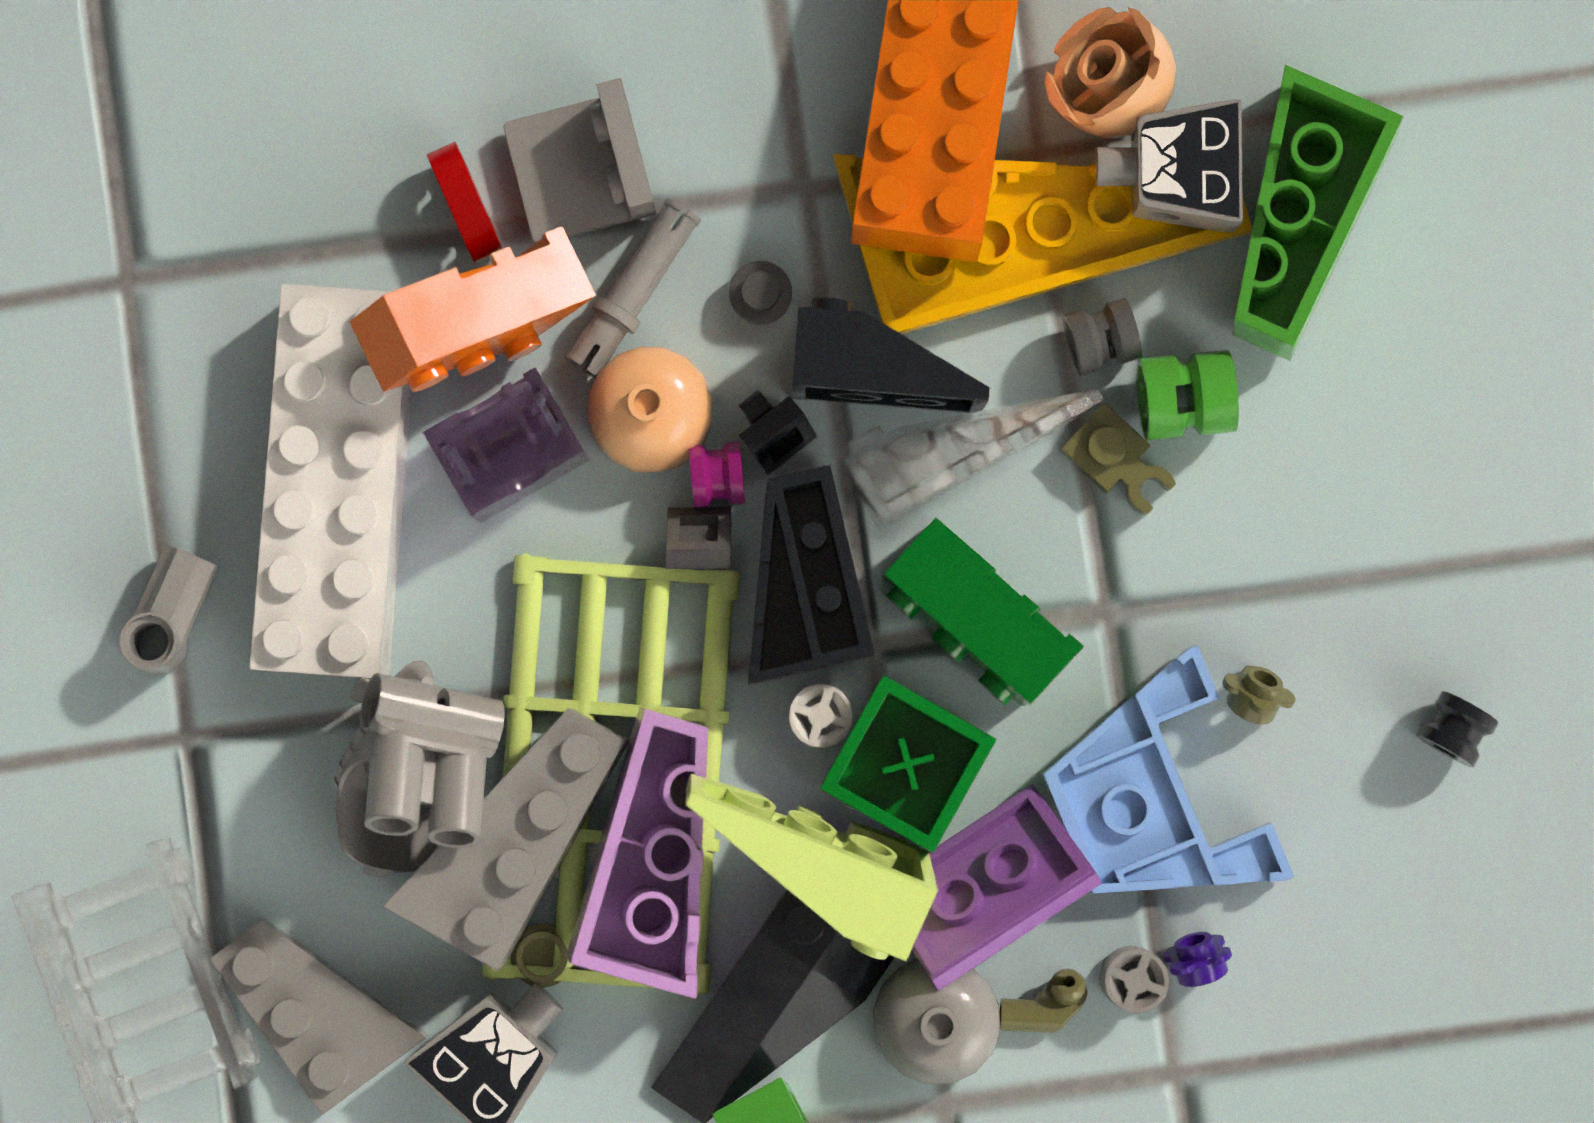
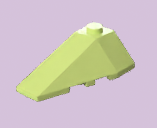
M691 774L686 785V805L839 933L851 939V945L867 956L880 960L887 959L888 954L904 961L907 960L938 892L928 850L854 822H850L846 833L838 831L832 825L822 820V816L817 811L798 806L797 810H790L788 815L775 812V804L760 794Z

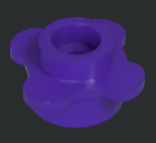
M1195 932L1179 938L1175 942L1174 947L1167 949L1163 953V958L1166 963H1172L1169 966L1172 975L1177 976L1180 985L1198 987L1213 983L1225 976L1228 972L1226 961L1232 957V953L1229 947H1223L1225 941L1222 935Z

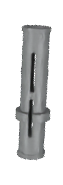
M667 198L665 200L663 208L606 297L599 296L592 305V309L595 311L594 316L570 352H567L565 355L567 361L578 367L582 365L591 349L595 347L594 354L583 369V372L593 378H596L599 371L609 362L626 333L634 334L640 325V322L636 319L694 228L701 222V219L695 213L688 210L687 213L682 215L675 228L671 230V225L684 207L672 199Z

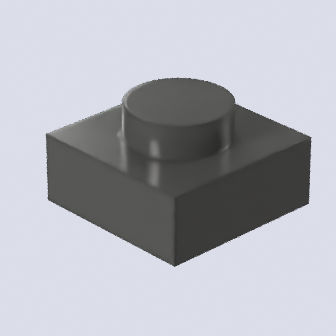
M668 507L666 569H731V507Z

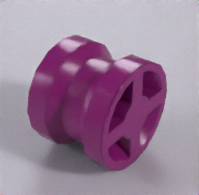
M740 441L727 442L722 449L708 450L703 445H696L690 448L689 460L694 508L708 507L713 500L722 499L728 500L732 505L745 504Z

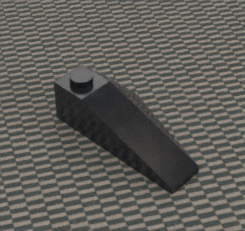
M786 889L651 1088L701 1123H707L713 1118L712 1113L733 1103L865 1002L895 957L888 954L887 959L880 960L861 953L851 945V939L844 937Z

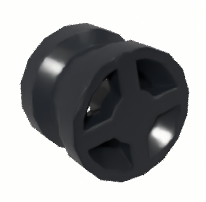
M1442 691L1435 702L1438 712L1430 723L1423 724L1416 736L1447 757L1468 767H1474L1480 757L1477 749L1484 736L1493 734L1499 723L1491 715L1470 702Z

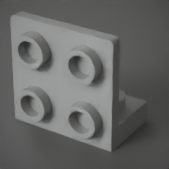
M621 78L596 84L599 98L510 120L504 124V132L531 236L535 243L542 239L544 233L559 227H563L567 237L657 214Z

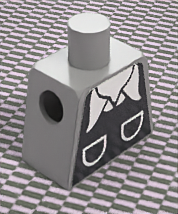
M1226 100L1144 114L1137 117L1135 131L1131 136V147H1096L1094 165L1095 185L1131 186L1132 216L1224 233H1234L1243 222L1241 100Z
M536 983L512 1009L492 992L411 1055L404 1064L468 1123H514L558 1054L540 1034L561 1013L563 1007L552 995Z

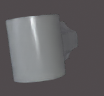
M165 544L134 616L125 623L120 632V652L128 663L140 670L158 675L169 673L179 667L186 656L188 636L219 568L217 565ZM162 627L168 636L167 649L159 658L147 661L140 653V638L150 628Z

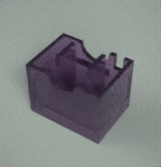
M536 367L524 373V378L516 383L511 384V382L503 385L497 393L478 405L463 412L455 413L423 432L468 512L480 523L590 460ZM536 399H547L545 401L546 406L556 423H561L563 427L558 430V436L552 430ZM455 446L476 482L473 485L469 482L465 484L463 480L465 476L454 457L448 454L453 451Z

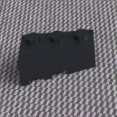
M822 466L767 479L748 685L873 657L875 655L831 466Z

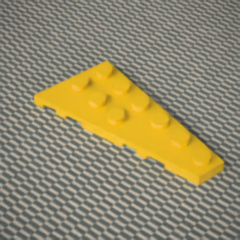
M833 154V162L853 226L863 158L856 157V155ZM995 160L983 241L977 263L870 246H858L880 321L900 334H905L1244 236L1252 231V226L1243 196V222L1234 233H1224L1132 216L1131 186H1096L1095 164L1090 166L1056 165V162Z

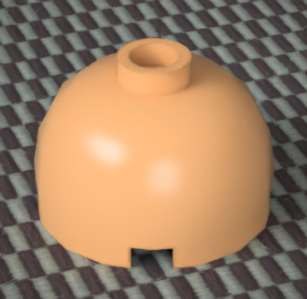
M1106 7L1093 11L1076 21L1059 39L1053 51L1060 58L1055 65L1053 76L1046 70L1044 83L1048 100L1067 121L1085 133L1101 138L1132 136L1135 131L1137 117L1164 111L1174 93L1176 64L1171 46L1164 35L1136 9L1128 8L1129 12L1116 13L1111 7Z
M640 346L617 354L599 371L588 393L587 420L595 442L613 462L638 473L662 472L683 466L689 461V449L696 445H704L712 428L713 399L704 375L687 357L665 347Z

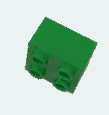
M883 675L819 789L934 853L997 739Z

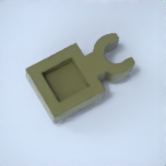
M1105 402L1059 450L1105 494L1119 481L1126 487V498L1129 505L1142 515L1149 514L1153 509L1151 504L1144 500L1140 493V487L1145 480L1157 481L1166 491H1170L1176 485L1174 478L1167 470L1159 466H1146L1139 460L1151 445Z

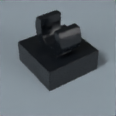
M757 390L738 405L751 424L739 436L752 457L767 475L775 471L817 437L805 414L790 396L773 408L762 393Z

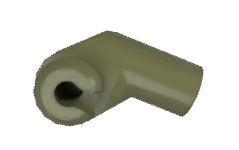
M1061 969L1053 975L1052 979L1033 1000L1001 998V1031L1041 1033L1060 1031L1083 1007L1088 992L1085 979L1076 970Z

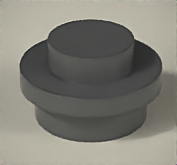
M768 261L750 262L742 266L734 274L730 282V303L736 314L746 322L756 325L773 323L787 312L791 304L792 285L785 271L774 263Z

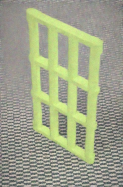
M527 553L521 556L515 555L512 584L518 586L509 695L503 696L504 708H508L503 777L530 750L533 710L565 712L570 708L575 709L596 721L597 715L635 717L636 720L639 707L683 720L698 722V724L707 727L706 778L719 782L724 724H729L730 711H725L732 605L733 601H738L740 572L732 569H706L705 571L554 560L547 557H534ZM544 573L582 575L572 700L534 697ZM607 577L645 580L636 705L598 702ZM671 582L709 585L699 709L661 706ZM589 815L559 867L555 926L556 934L563 940L567 950L583 900L587 842L599 843L603 830L588 829ZM704 819L702 834L703 864L699 902L700 932L696 972L698 975L697 995L709 993L711 963H706L712 874L714 852H720L721 840L715 838L716 829ZM555 943L553 967L525 965L526 968L536 975L551 974L558 968L561 962L559 947ZM511 955L505 966L498 971L484 963L482 964V976L488 977L491 980L498 978H526L518 969L517 964H511ZM567 960L562 974L554 980L655 988L591 969L578 968L577 965L570 964L569 960Z

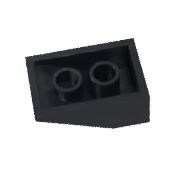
M813 298L812 307L799 306L792 382L793 399L981 414L989 401L990 387L862 311H851V301L838 298Z

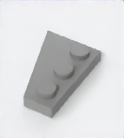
M266 919L261 920L210 958V961L322 1115L429 1036L412 1023H407L386 1008L380 1000L369 992L358 988L330 968L327 962Z

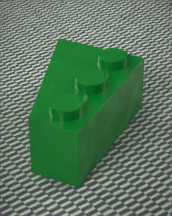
M935 518L882 576L891 585L883 594L911 620L918 612L928 619L937 628L931 639L952 659L959 663L967 655L985 673L977 681L1004 706H1007L1012 699L1021 706L1031 705L1084 648L1070 633L1065 637L1039 613L1041 610L1039 606L1025 594L1023 596L1018 594L996 573L992 565L938 518Z

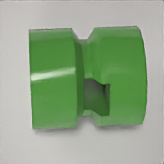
M1229 350L1193 353L1186 364H1181L1175 355L1138 359L1136 375L1137 398L1142 432L1146 441L1180 438L1185 433L1187 427H1193L1199 435L1237 431L1239 419L1238 389L1235 367ZM1185 385L1187 407H1177L1176 386Z

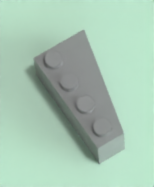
M568 708L484 798L481 841L474 846L464 848L440 845L383 907L498 971L507 963L630 740L575 709Z

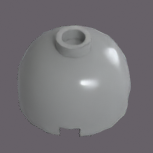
M918 958L899 967L881 985L873 1008L874 1035L885 1059L903 1076L927 1085L953 1084L976 1073L993 1054L1001 1031L999 1003L989 982L973 968L938 991Z

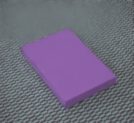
M1033 784L938 845L934 853L929 851L938 892L915 940L912 951L939 991L1102 884L1096 871Z

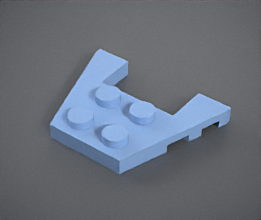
M1198 645L1185 649L1042 773L1063 827L1102 882V884L1090 891L1092 894L1286 881L1294 877L1272 823H1266L1213 846H1208L1160 731L1159 723L1220 698Z

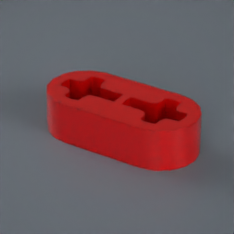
M456 141L426 154L474 263L488 258L494 252L502 250L503 247Z

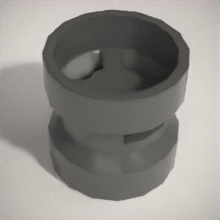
M1126 298L1108 302L1102 311L1089 314L1084 310H1079L1063 315V325L1074 366L1080 376L1099 371L1102 364L1108 361L1116 360L1125 364L1142 358V346L1137 324Z

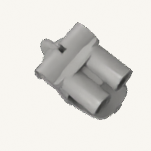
M423 661L409 663L394 677L376 673L370 680L367 678L358 680L353 685L349 697L355 702L362 703L360 725L343 754V760L339 762L335 772L336 776L334 777V782L338 789L335 811L341 850L350 860L364 866V874L372 877H385L391 872L404 873L416 871L434 852L436 844L453 848L471 847L481 841L486 757L490 758L495 754L500 742L505 719L503 702L498 699L442 688L434 684L430 666Z

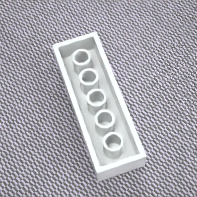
M281 284L250 656L251 670L371 679L376 673L390 675L412 390L410 385L407 384L385 392L382 391L349 321L381 296L391 291Z

